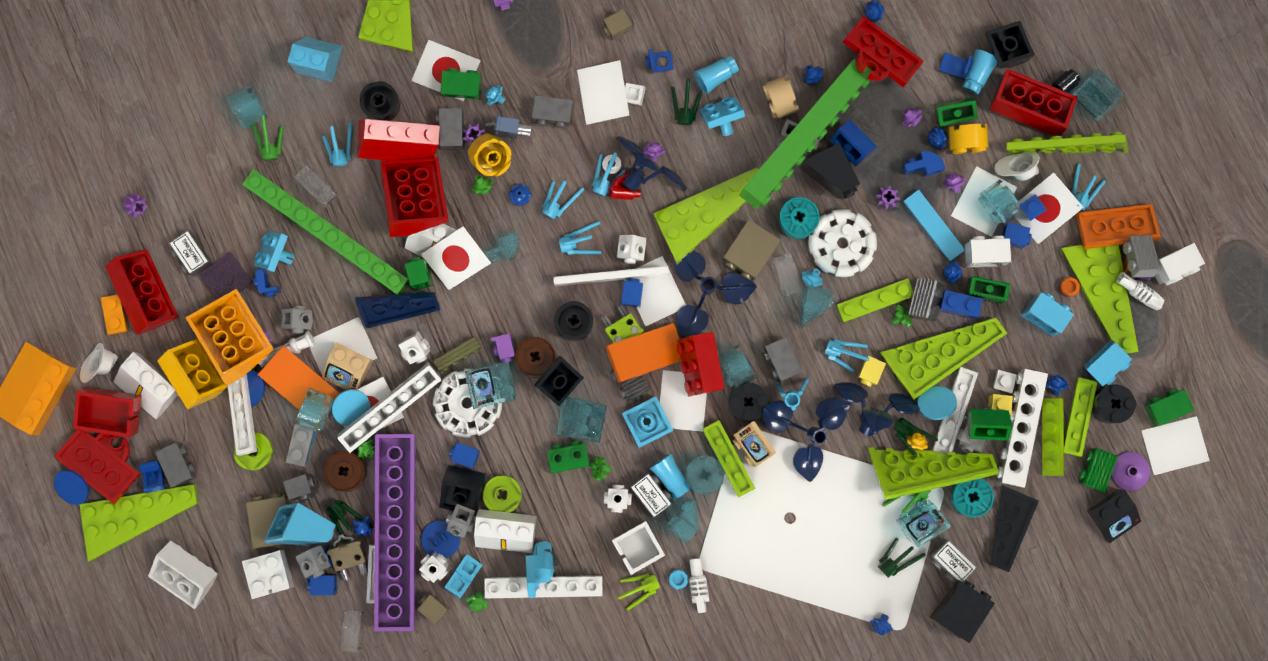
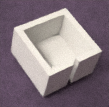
M976 236L964 245L965 268L1003 267L1011 262L1010 239H1004V236H993L992 239Z
M1195 243L1159 259L1161 270L1155 278L1159 285L1163 283L1170 285L1183 279V277L1200 271L1199 266L1205 264Z
M646 521L612 540L620 556L625 554L626 557L622 560L631 575L665 556Z
M285 550L242 561L252 599L294 587Z

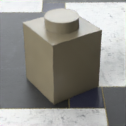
M624 9L603 19V31L607 37L611 36L612 40L633 30L632 23Z
M430 594L429 596L425 595L419 601L420 607L417 610L436 625L450 608L434 594Z

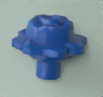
M872 0L867 2L865 13L869 20L876 23L878 20H882V14L885 9L880 2Z
M808 65L805 68L806 73L804 74L803 82L812 85L819 83L823 77L824 69L819 66L813 68L811 65Z
M934 127L933 130L929 131V143L933 148L940 150L943 146L947 145L945 141L947 140V133L942 128Z
M522 183L512 186L508 194L511 197V203H517L519 207L523 204H528V198L532 197L529 187L523 186Z
M950 261L943 268V276L947 283L954 284L963 274L962 269L959 267V262Z
M1058 374L1051 376L1046 381V386L1052 389L1051 393L1053 395H1059L1060 390L1064 391L1065 388L1069 387L1065 378Z
M365 516L362 521L353 520L354 533L363 537L367 534L372 535V529L369 525L371 519Z
M882 614L879 619L874 618L871 620L870 624H872L873 631L879 633V635L893 631L891 624L887 622L889 617Z

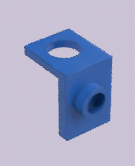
M648 49V56H645L647 68H651V73L674 69L671 51L653 54L652 49ZM660 57H666L668 65L661 67L658 65L657 60Z
M945 53L939 71L963 79L968 72L973 56L970 55L966 60Z

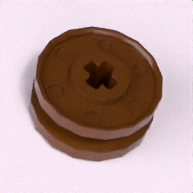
M530 337L522 341L515 353L516 364L524 375L531 378H540L556 360V353L546 339ZM538 353L540 360L532 362V354L536 355Z
M341 451L331 455L324 466V478L327 484L332 489L340 492H352L358 489L364 483L367 475L366 465L361 457L348 451ZM343 468L349 469V471H347L348 475L341 474L343 472Z

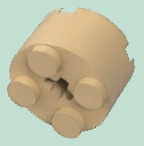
M787 75L765 83L766 85L763 86L767 101H772V103H769L773 118L777 117L780 119L800 111Z

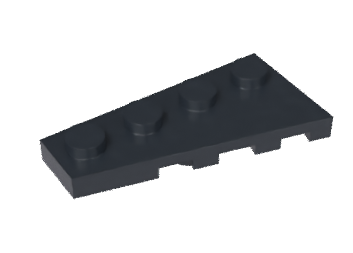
M1002 485L990 565L1010 572L1039 500Z

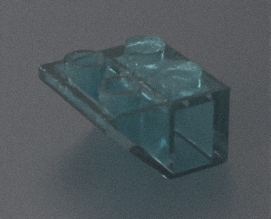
M1098 68L1072 93V95L1078 97L1077 102L1097 121L1101 120L1125 95Z
M567 397L562 404L557 435L600 443L607 405Z
M694 499L691 501L686 500L680 507L682 512L678 517L674 514L668 522L670 525L668 530L686 545L699 530L697 502Z

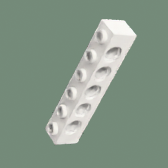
M429 362L338 433V440L351 453L440 382L441 377Z
M1023 369L1017 374L1016 384H1018L1017 391L1013 393L1012 402L1014 407L1010 415L1012 429L1009 441H1006L1005 448L1001 450L1000 459L1003 460L1001 467H998V475H996L999 478L998 483L1025 488L1048 376L1047 373ZM1027 385L1031 386L1033 389V392L1030 396L1025 393V387ZM1022 404H1026L1029 407L1027 414L1022 413ZM1020 422L1025 426L1023 433L1017 430V425ZM1016 441L1021 444L1019 452L1013 449V444ZM1012 460L1017 463L1015 471H1012L1009 467V463Z
M603 575L552 576L550 582L539 583V589H536V597L603 596ZM527 577L485 578V598H528Z

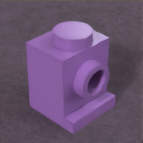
M511 334L492 337L491 341L496 343V346H493L496 357L500 358L501 364L512 362V358H515V350Z

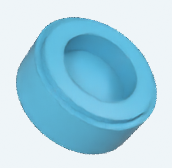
M674 570L669 575V583L675 589H682L688 583V576L683 570Z

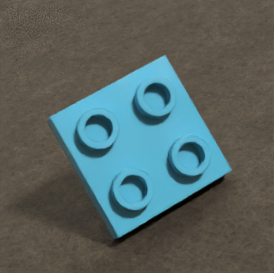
M727 97L719 103H710L705 105L704 108L699 109L701 117L708 128L720 126L723 136L731 135L734 132L731 121L745 117L744 110L735 97Z
M267 231V234L263 236L261 241V250L255 256L256 263L254 266L275 272L278 261L291 265L293 261L286 257L294 259V254L283 250L288 236L282 233Z
M656 396L622 413L639 448L674 431Z

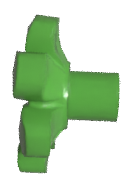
M897 305L895 307L897 311L895 313L896 317L892 319L894 325L902 323L903 325L906 324L907 327L912 326L908 310L905 311L904 307Z
M596 456L595 462H591L590 467L594 469L591 473L595 481L605 479L606 473L611 472V466L605 464L606 458Z

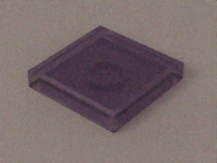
M228 252L199 274L217 299L235 289L240 293L253 283L231 252Z

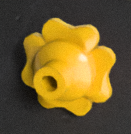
M915 433L906 437L907 443L911 445L913 450L928 448V441L925 440L924 435Z

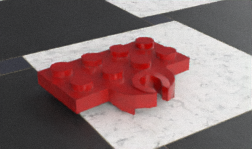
M864 16L843 41L845 45L857 53L855 64L860 74L864 72L866 67L872 70L867 77L869 80L881 81L889 77L904 88L924 62Z
M77 430L54 457L68 469L81 475L87 484L115 505L140 476L136 470L126 463L131 451L128 440L124 438L120 447L113 448L112 442L120 438V436L100 433L94 438L86 431Z

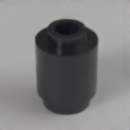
M1070 69L1060 75L1052 83V87L1070 93L1078 86V82L1081 79L1074 70Z

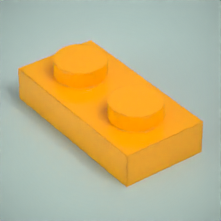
M118 294L102 297L101 302L107 335L129 332L125 310Z

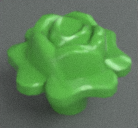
M481 175L475 177L476 182L473 183L471 191L480 195L487 194L492 188L493 180H490V178L483 179Z
M369 439L359 445L357 456L361 457L362 460L372 458L375 454V441Z
M478 591L476 596L466 597V603L469 605L470 610L480 612L488 608V602L483 599V592Z

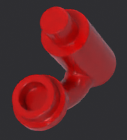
M629 171L617 177L612 185H610V199L633 200L634 197L640 198V190L632 191L627 186H621L630 174Z

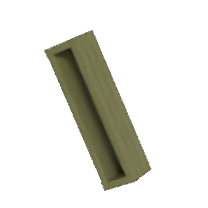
M473 337L433 362L439 372L444 373L449 370L448 367L452 365L454 367L459 364L460 360L468 359L472 353L480 352L482 347L476 337Z

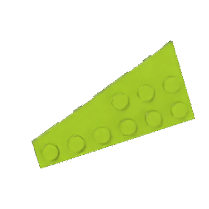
M368 0L358 39L414 53L410 0Z
M1112 132L1110 136L1094 133L1090 134V137L1071 135L1070 138L1062 139V136H1052L1049 140L1035 137L1031 138V141L1012 139L1011 142H1007L1008 153L1036 152V150L1053 153L1055 149H1059L1062 153H1094L1096 149H1100L1104 153H1112L1116 149H1122V153H1129L1126 134L1122 135V132Z
M754 168L653 213L676 264H679L688 253H691L700 242L707 239L726 222L728 217L733 213L735 214L746 202L739 195L745 185L757 173L758 168Z
M1083 245L1060 248L1090 306L1094 309L1099 322L1103 325L1108 339L1116 342L1127 354L1139 352L1128 292L1124 286L1116 282L1118 276L1124 272L1119 245L1084 249Z
M993 318L880 352V355L914 400L1006 335L1007 332L997 318Z
M868 447V453L884 500L998 475L999 471L992 454L968 453L963 455L955 454V452L945 454L937 453V451L914 450L917 456H913L908 449L905 451H893L892 448L875 450L874 447Z
M196 484L121 497L115 505L109 500L79 504L88 562L197 505L199 502Z

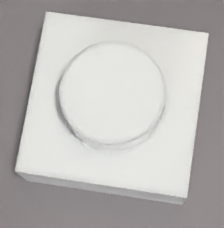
M626 83L627 103L642 106L646 87Z
M997 370L992 389L1010 394L1013 393L1017 375Z

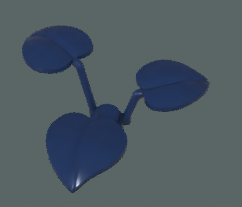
M621 136L616 138L626 149L634 153L636 159L629 171L630 174L623 181L630 190L636 191L641 183L645 184L660 173L681 185L684 191L687 190L680 176L673 170L665 166L659 169L657 164L648 158L637 144ZM644 167H648L656 172L644 178L645 174L642 170Z
M696 251L688 253L679 264H676L674 259L675 273L681 280L689 282L695 277L697 280L702 281L700 289L703 294L697 308L693 305H686L677 313V325L682 337L686 338L700 334L707 327L709 316L705 311L700 310L706 295L712 294L716 288L724 290V299L730 304L737 305L749 298L757 288L756 284L738 273L725 275L722 278L723 287L717 284L713 277L704 278L698 276L704 272L706 262L703 256Z
M850 382L834 385V388H836L838 394L843 399L853 403H862L861 418L863 420L859 431L867 436H872L874 433L876 434L893 425L894 419L887 413L890 408L894 407L896 411L904 414H911L920 410L918 404L913 399L900 393H894L889 396L888 400L891 403L884 411L869 406L866 407L865 398L868 397V393L863 387Z
M839 398L823 400L816 408V415L820 418L818 421L819 428L811 427L809 430L789 421L793 416V410L783 400H777L765 405L762 409V419L767 428L776 433L784 432L787 424L807 433V438L812 443L808 444L807 448H800L796 451L793 457V466L800 475L811 482L817 476L823 463L822 450L819 447L813 446L822 445L826 442L827 433L825 428L835 430L843 424L850 403Z

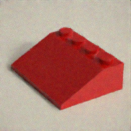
M438 157L381 161L380 176L389 237L409 236L449 221Z

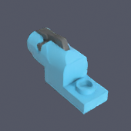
M547 541L536 543L533 546V554L526 556L528 598L536 597V589H539V583L550 582L554 570L559 567L554 548Z

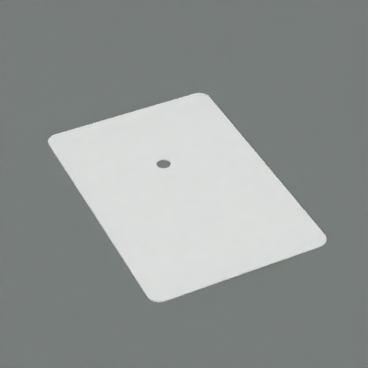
M762 431L776 451V454L755 467L753 464L750 466L743 457L746 455L743 449L738 450L734 444L733 447L756 489L738 498L726 473L724 474L699 557L701 558L702 570L868 622L874 618L879 619L882 614H885L889 617L887 622L891 624L894 630L903 629L909 618L934 531L933 529L924 536L917 538L919 540L917 541L906 528V524L911 521L909 518L919 501L917 500L905 514H902V510L914 498L911 494L901 496L883 507L882 504L887 500H884L874 467L862 461L822 450V466L817 476L809 482L793 466V457L796 451L800 448H807L808 445ZM941 487L931 490L927 500L914 518L926 511H930L928 513L936 522L937 517L933 512L934 509L938 513L940 511L944 497V491ZM791 512L795 515L796 520L794 523L788 524L785 522L784 516L786 513ZM921 520V522L924 524V526H922V524H921V525H920V528H923V527L925 528L926 525H929V524H927V523L925 522V520ZM895 538H898L899 541L887 560L891 558L894 561L911 546L914 547L897 564L898 567L922 553L926 554L925 557L901 570L894 577L891 575L888 578L878 568L881 564L879 560L885 555Z

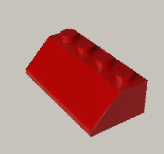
M1007 68L994 94L989 110L1052 136H1062L1068 127L1078 97Z
M360 119L357 158L385 161L434 158L439 145L440 126Z
M147 249L114 257L105 266L136 335L155 330L179 317Z

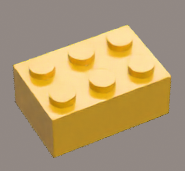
M198 339L167 350L157 360L187 409L216 398L227 388Z

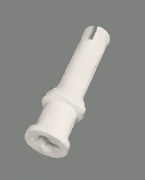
M306 331L304 335L297 338H290L289 342L284 344L286 348L295 354L301 353V350L310 346H316L314 338L309 331ZM282 346L271 351L259 362V365L261 367L266 366Z

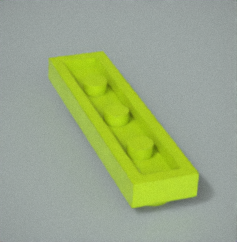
M909 278L842 302L836 306L844 323L912 298L913 289Z
M1080 377L1076 379L1064 437L1065 454L1078 457L1083 455L1097 381Z
M1043 398L1042 476H1064L1063 398Z
M718 420L703 428L702 430L738 498L756 489L721 422Z

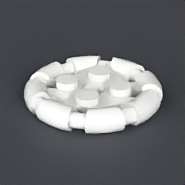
M848 209L832 210V213L828 215H822L818 226L808 238L809 252L813 255L815 264L828 274L830 272L835 274L836 277L854 276V273L858 271L862 272L870 265L874 259L872 257L873 253L877 250V237L870 227L872 226L871 223L860 213L855 214ZM847 219L854 221L853 226L846 224ZM835 220L837 225L831 228L829 222ZM862 230H864L866 234V237L861 238L859 232ZM820 232L826 234L824 240L819 238ZM838 239H846L847 247L840 248L837 245ZM862 247L867 249L865 254L859 253ZM824 248L826 255L821 256L819 250ZM854 259L855 265L850 267L848 262ZM832 260L839 262L838 267L831 265Z
M468 368L460 372L456 370L448 374L441 381L440 387L436 388L433 397V407L436 410L435 417L439 424L445 430L448 429L453 432L452 435L462 438H471L472 435L477 434L480 436L489 431L494 426L493 423L496 418H499L502 410V399L500 400L499 396L500 389L494 380L495 395L492 396L494 402L478 405V401H486L487 398L486 396L477 398L475 395L472 375L470 373L477 371L476 369ZM466 378L467 384L460 385L459 379ZM486 383V385H483L481 387V390H484V388L488 386V383ZM448 387L453 389L450 395L445 393ZM467 397L473 401V405L468 409L462 406L463 399ZM448 404L450 411L444 412L443 405ZM485 410L490 413L487 420L481 417ZM453 418L460 421L457 426L451 423ZM475 421L476 427L469 428L468 422Z

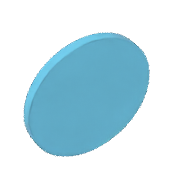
M931 387L919 396V411L923 416L932 420L945 419L952 415L957 407L956 396L946 387Z
M355 389L341 392L332 403V414L335 420L345 426L350 425L370 409L368 397L363 392Z

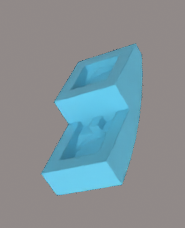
M466 554L444 589L460 599L481 569L482 564Z

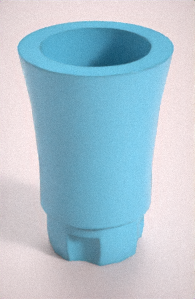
M975 50L962 85L964 90L975 95L980 93L981 88L984 87L988 77L997 65L995 56L983 50Z
M729 56L694 71V77L701 90L708 94L715 87L731 78L732 75L739 71L735 60Z
M671 453L649 467L675 499L690 490Z

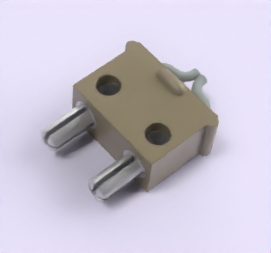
M341 534L338 535V539L333 542V545L328 548L327 554L331 557L335 572H340L343 581L349 580L346 568L358 565L361 575L368 573L365 566L366 555L361 544V537L353 539L350 536ZM341 537L343 539H350L348 541L336 544L341 540Z

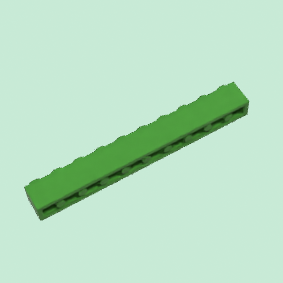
M854 58L745 185L739 196L757 210L761 205L765 207L772 198L770 196L773 191L777 193L783 186L782 180L784 178L788 180L794 173L793 167L795 165L800 166L805 160L804 154L807 151L809 153L813 151L817 145L815 141L818 138L820 140L824 138L828 132L826 128L829 125L833 127L838 121L839 117L837 115L840 112L844 114L849 108L848 102L850 100L855 101L861 93L859 91L860 88L863 87L865 89L871 82L867 77L872 70L866 67L864 72L860 74Z
M253 169L242 184L395 294H403L410 284L407 277Z

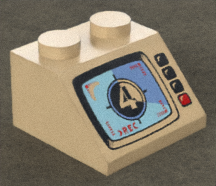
M336 342L326 361L322 378L345 390H357L360 388L373 360Z
M754 421L733 435L735 438L732 440L738 450L743 449L746 454L743 457L750 466L753 464L756 467L776 454V451Z

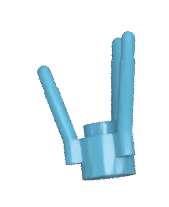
M349 122L346 153H344V149H338L332 125L330 126L334 147L333 151H331L326 136H322L333 167L348 165L347 160H351L352 122Z
M614 152L603 178H599L603 154H600L595 177L591 185L593 186V192L606 197L607 193L609 194L610 182L606 179L616 159V152ZM622 170L617 177L626 173V170Z
M1078 163L1071 193L1084 207L1081 209L1084 211L1106 181L1102 180L1089 197L1088 193L1097 177L1094 175L1085 191H1078L1076 194L1081 164Z
M552 181L541 212L552 219H555L556 216L560 218L568 206L584 191V188L582 187L559 209L560 205L556 202L566 185V181L562 182L554 199L550 200L555 181Z
M600 221L559 238L562 253L567 252L568 255L602 254L601 251L574 250V248H577L576 243L592 238L591 235L576 239L574 236L594 228L600 224Z
M837 339L834 341L829 340L825 351V354L829 355L828 359L837 362L851 372L855 370L836 356L840 357L841 353L869 361V357L843 349L844 346L868 348L867 344Z
M809 378L804 380L798 391L789 390L785 392L781 385L776 383L781 396L785 398L786 405L791 407L793 411L796 410L800 403V396L803 394Z

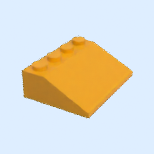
M237 289L185 317L226 386L245 376L274 350Z
M25 342L0 387V417L30 435L39 436L77 368L29 342Z

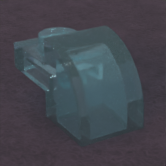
M516 231L498 238L501 246L483 252L491 263L502 260L501 257L504 255L507 262L511 261L517 255L520 247Z

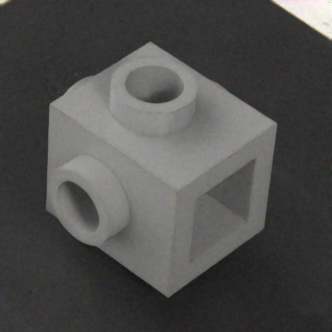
M293 306L292 309H282L281 329H291L292 333L303 334L304 330H311L313 323L311 310H305V306Z
M967 425L965 430H960L957 440H960L959 448L966 453L982 454L988 441L970 439Z
M457 504L454 512H449L446 519L448 527L446 531L454 536L464 538L466 532H471L475 521H472V517L475 511Z
M321 545L296 556L305 578L312 575L314 578L325 574L324 570L330 567L328 557Z

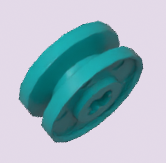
M803 197L792 198L787 201L781 208L778 217L779 227L782 232L793 239H805L811 235L818 226L820 219L819 210L816 205ZM798 214L799 217H803L801 222H799V220H795Z
M980 478L958 483L952 488L951 503L961 515L972 518L981 517L993 505V490L984 479ZM969 493H975L976 500L969 501Z

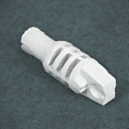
M1125 272L1118 276L1116 282L1124 286L1131 296L1156 311L1162 308L1164 299L1156 291L1142 281L1132 279Z
M694 558L689 560L692 576L689 579L692 603L697 604L698 613H704L707 611L706 602L710 601L707 579L703 575L701 558Z

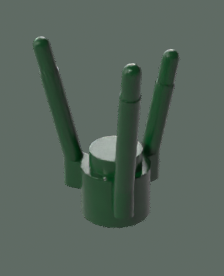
M687 79L684 108H680V112L675 87H671L675 111L674 119L677 120L679 125H692V121H695L702 95L698 93L693 111L691 112V109L688 108L690 79Z
M903 417L894 426V430L897 432L895 436L903 442L913 456H917V453L907 443L904 436L909 437L913 431H916L934 441H938V438L914 426Z
M337 500L327 508V511L330 514L329 517L336 524L339 534L346 536L338 522L340 520L348 531L352 530L343 518L347 514L345 510L361 521L364 517L350 508L346 502L341 504ZM371 522L369 523L371 528L375 527Z
M895 538L885 555L879 560L881 564L878 568L888 578L891 575L894 577L901 570L925 557L926 554L922 553L898 567L897 564L914 547L911 546L894 561L891 558L887 560L899 541L898 538Z

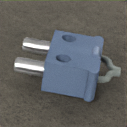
M496 116V123H486V126L495 129L494 135L497 137L517 139V134L531 135L532 127L519 124V119Z

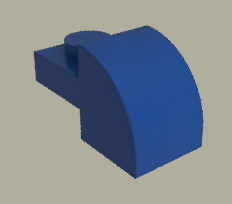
M929 151L920 152L918 161L917 158L907 160L906 164L902 167L904 175L922 170L924 177L941 173L946 169L943 160L937 154Z

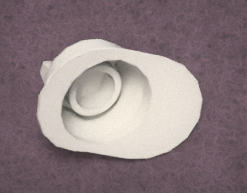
M1034 151L1009 155L1000 159L995 164L994 169L998 175L1013 176L1017 180L1025 181L1039 174L1037 164L1040 157Z
M98 343L81 367V382H89L95 375L108 374L118 359L117 355L105 349L102 343Z

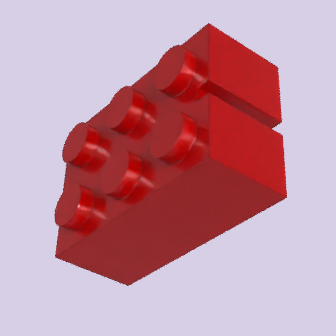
M714 332L692 335L677 340V352L681 358L680 367L684 374V388L688 393V397L724 390Z
M84 387L76 391L73 429L130 438L138 433L140 416H136V414L140 413L142 396Z

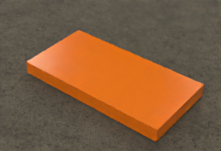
M1152 204L1078 212L1075 215L1084 249L1123 245L1132 235H1151L1153 241L1160 240L1161 238Z
M674 323L605 347L618 383L681 362L680 355L677 352V340H680Z
M284 345L258 374V376L316 424L332 408L331 402L340 394V392Z

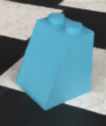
M304 37L292 44L287 62L298 74L333 82L343 46Z
M299 503L279 506L264 542L293 545L326 543L332 539L336 524Z

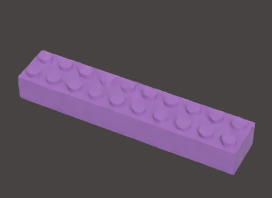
M375 434L374 631H414L416 629V434Z

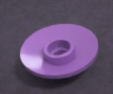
M1125 452L1118 456L1111 476L1118 487L1128 491L1138 490L1147 483L1150 468L1145 458L1140 454ZM1130 468H1134V469H1135V474H1134V475H1131V474H1130V472H1129Z

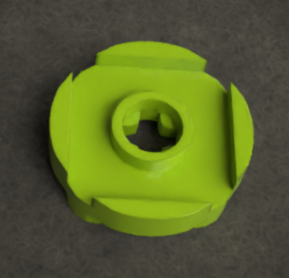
M255 432L256 447L258 448L257 455L250 456L245 454L238 456L236 455L234 444V459L240 467L248 470H258L264 468L271 461L274 448L270 439L264 434Z
M508 476L493 477L486 483L483 491L484 503L491 511L510 513L519 506L522 499L520 485L515 479ZM506 490L508 493L506 494L507 499H498V491Z

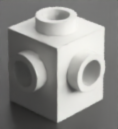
M620 235L617 258L624 259V263L628 264L644 261L646 238L636 235Z
M419 331L403 339L398 345L401 349L402 357L409 364L423 362L427 359L426 356L430 352L428 341L425 338L423 339Z
M613 485V489L609 488L608 492L604 493V504H608L607 508H611V512L623 513V509H627V505H631L632 494H629L628 490L624 489V485ZM616 495H620L622 498L619 503L614 501Z
M434 552L431 556L427 554L420 562L422 564L419 569L421 571L420 574L427 581L431 580L433 583L437 579L441 581L448 573L446 569L449 564L447 559L440 553ZM430 567H436V572H434Z

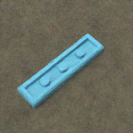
M920 190L903 201L949 262L965 251L964 247Z

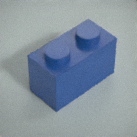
M851 120L840 127L829 139L834 145L838 143L841 145L846 157L855 167L877 147Z
M945 290L944 296L940 299L941 302L939 303L940 312L975 320L979 318L983 299Z

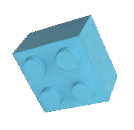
M1041 292L1032 297L1021 313V316L1051 337L1059 335L1063 332L1074 314L1070 312L1071 309L1063 303L1058 304L1054 301L1055 298L1047 292Z
M1111 339L1083 367L1102 386L1105 384L1110 385L1117 378L1115 375L1120 370L1124 372L1131 365L1130 361L1132 358Z

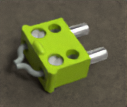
M623 305L617 308L623 318L614 324L610 322L607 315H604L605 319L603 316L601 317L606 326L605 331L613 343L644 333L643 328L639 327L631 313L628 314ZM629 321L633 322L632 325H628L627 323ZM613 331L617 332L615 335H611Z

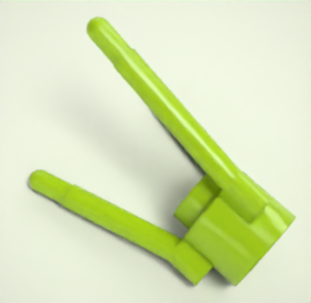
M649 573L640 576L620 579L621 583L637 580L643 581H641L642 586L617 597L618 600L641 590L647 592L626 607L627 611L650 595L655 594L656 590L660 588L655 574L649 575Z

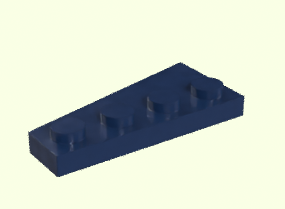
M435 292L355 297L356 305L366 329L440 310Z

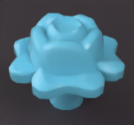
M499 85L497 87H490L485 94L488 99L486 103L490 106L496 102L503 104L505 98L502 96L503 87Z
M818 269L802 272V280L807 287L817 288V286H822L823 279L819 277L820 271Z

